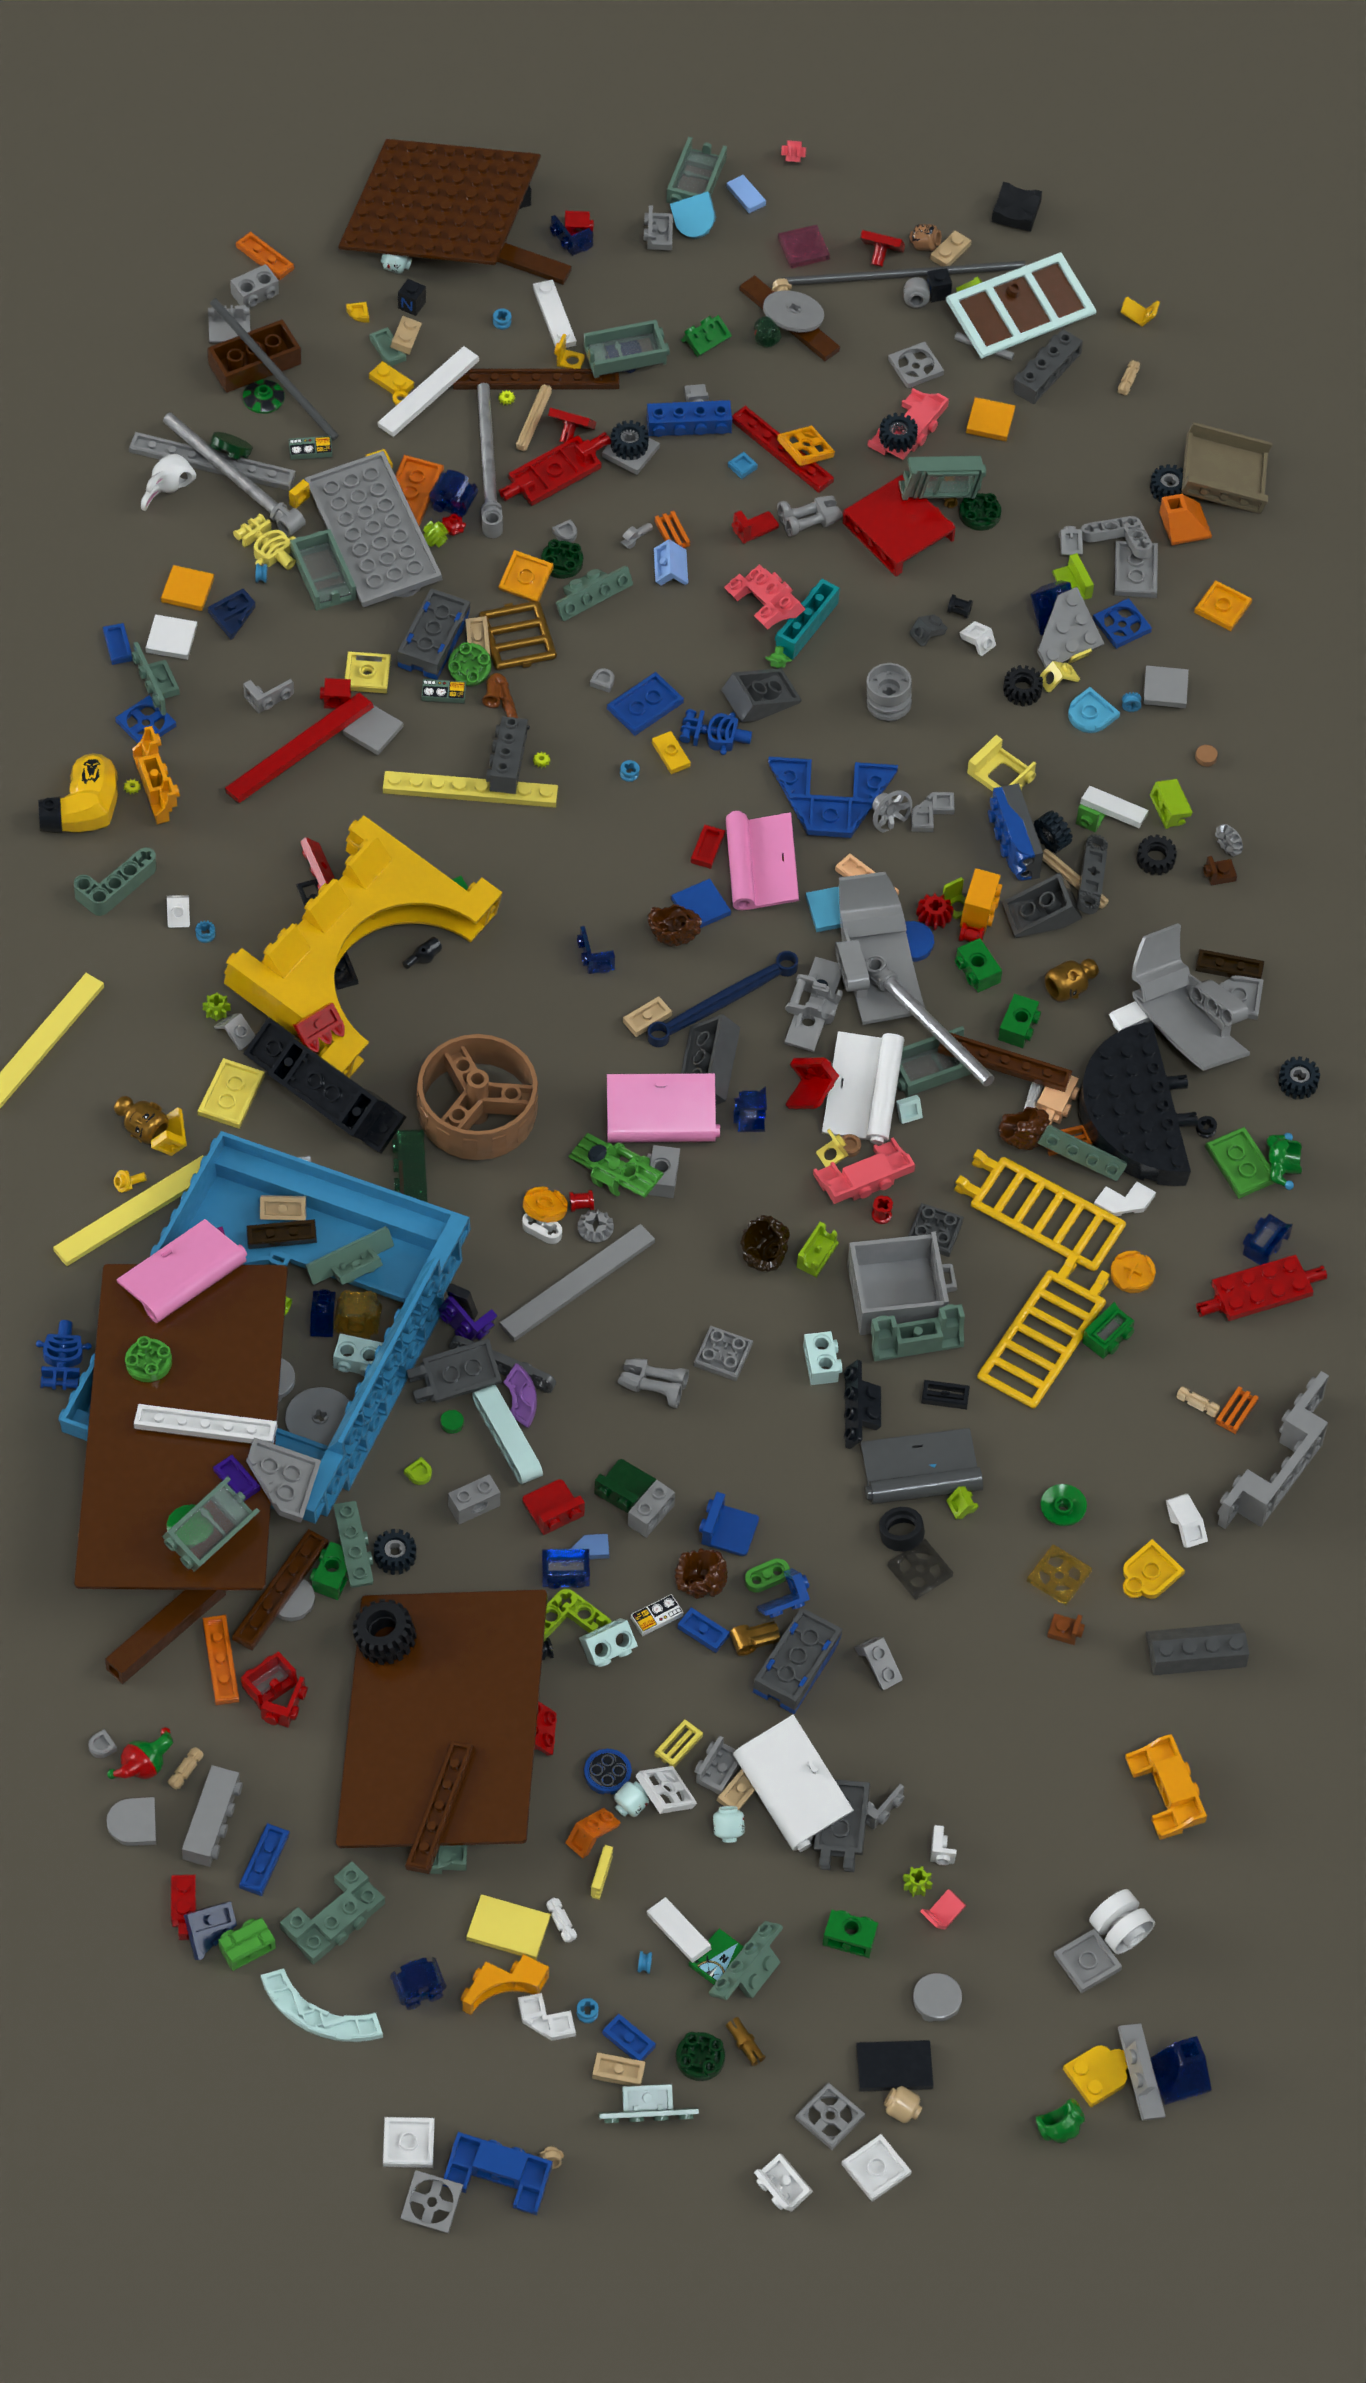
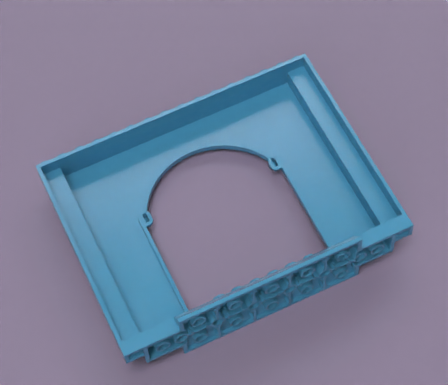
M220 1131L218 1137L212 1140L208 1155L202 1158L197 1174H193L189 1189L183 1192L179 1207L173 1210L170 1223L167 1227L163 1228L160 1241L157 1245L153 1246L150 1256L204 1219L216 1228L223 1226L225 1235L235 1244H241L247 1252V1261L242 1265L270 1264L288 1266L289 1262L294 1265L306 1268V1264L385 1226L389 1229L394 1243L393 1247L377 1254L383 1266L348 1283L404 1304L401 1309L396 1311L392 1327L387 1328L382 1346L379 1345L377 1347L373 1363L368 1364L363 1382H359L355 1389L354 1399L347 1403L345 1416L329 1446L279 1428L276 1430L275 1445L321 1460L303 1516V1520L316 1524L320 1515L328 1517L342 1488L347 1491L350 1490L409 1378L407 1370L414 1368L439 1321V1308L444 1302V1294L463 1260L461 1247L471 1230L470 1218ZM260 1196H306V1220L315 1219L317 1243L249 1249L247 1238L248 1225L302 1221L260 1219ZM95 1353L90 1359L89 1368L80 1377L79 1386L71 1392L66 1409L61 1410L58 1418L62 1432L86 1441L88 1438Z

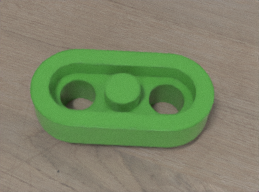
M776 1558L751 1568L745 1575V1586L751 1592L758 1593L785 1582L786 1577L783 1571L789 1569L788 1563L783 1559ZM779 1571L781 1574L775 1575L774 1572ZM758 1580L760 1583L754 1584L753 1581Z

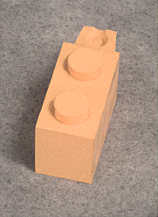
M1071 1076L1065 1092L1045 1086L1036 1107L1044 1109L1049 1114V1125H1052L1053 1122L1060 1124L1063 1117H1068L1072 1108L1070 1103L1072 1100L1076 1101L1080 1092V1088H1078L1079 1078Z

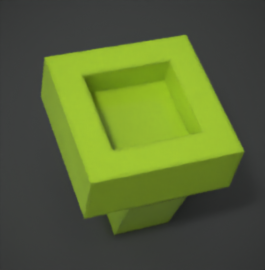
M965 1486L958 1487L946 1500L956 1519H963L967 1514L974 1513L979 1507L977 1503L973 1502L971 1498L973 1494L967 1491Z

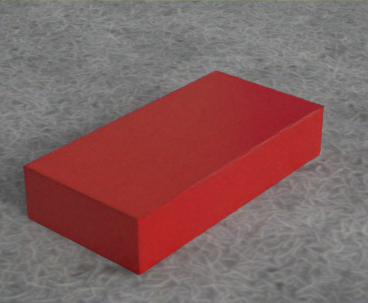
M704 825L692 854L691 863L712 869L724 839L725 830Z

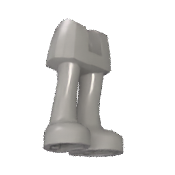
M834 496L818 497L814 499V502L798 508H791L787 501H780L777 504L780 522L782 526L785 525V532L789 537L795 536L800 531L815 524L821 523L823 527L830 526L843 516L841 509L836 506L837 503ZM810 514H815V515L810 516V517H806V518H803V519H799V518H802V517L807 516V515H810Z
M640 1358L625 1360L623 1366L625 1372L620 1374L618 1384L635 1392L648 1390L661 1393L666 1396L670 1407L678 1408L682 1390L686 1388L689 1369L652 1367L648 1365L647 1359ZM648 1376L670 1381L671 1383L651 1380L646 1377Z

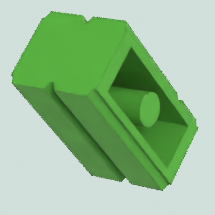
M263 1918L257 1920L249 1919L243 1923L242 1928L236 1931L228 1930L218 1939L219 1950L232 1971L276 1949L275 1938Z

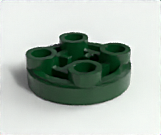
M214 432L211 438V448L219 451L223 449L229 452L228 456L234 459H240V457L248 458L253 449L248 442L231 434Z
M977 493L975 499H972V497L963 498L959 508V517L964 525L973 530H989L1000 521L1001 506L995 494Z
M553 539L548 542V545L542 551L541 559L554 564L550 575L552 577L560 579L570 578L578 574L583 567V553L581 546L577 543Z
M687 2033L685 2038L679 2043L676 2051V2063L679 2070L686 2077L696 2081H706L714 2078L721 2072L725 2063L723 2042L708 2033Z

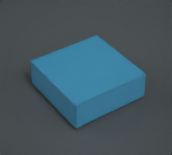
M742 452L728 462V467L741 479L755 471L758 466L745 452Z

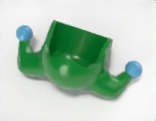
M1291 1133L1270 1135L1266 1142L1270 1149L1271 1181L1285 1186L1287 1190H1291L1294 1187V1183L1285 1180L1283 1175L1301 1174L1300 1157L1302 1145L1298 1141H1292L1293 1135Z

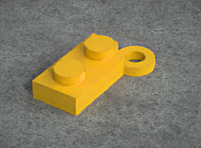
M383 361L369 373L370 380L393 394L392 400L395 405L402 401L398 400V397H407L408 393L414 388L412 380Z

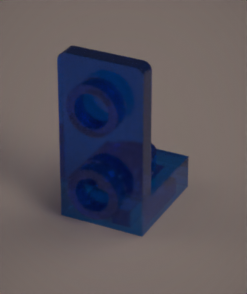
M327 1289L313 1291L310 1336L333 1337L336 1292H331Z

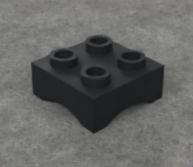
M1003 182L998 200L993 209L992 222L1031 232L1041 203L1042 191L1024 190L1010 183Z

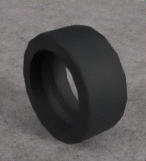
M910 1507L893 1508L887 1511L880 1519L879 1529L882 1543L893 1551L904 1552L912 1550L919 1546L924 1539L925 1531L922 1516ZM899 1523H910L916 1527L909 1534L902 1536L893 1535L888 1532L892 1526Z

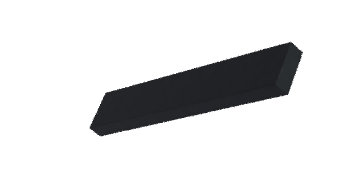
M317 879L296 884L304 907L311 898L315 899L317 895L311 894L307 898L303 888L315 885L318 892L317 885L319 883ZM347 952L339 961L334 972L337 990L359 984Z

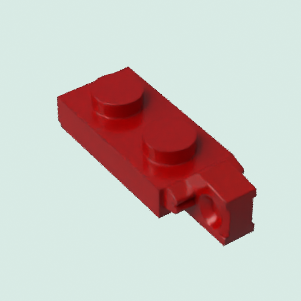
M171 1875V1923L173 1927H178L179 1940H189L184 1914L196 1911V1875Z

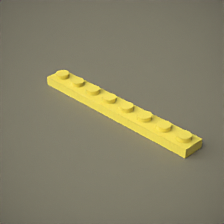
M385 771L383 794L556 808L558 785L518 782L516 794L490 791V782H486V779Z

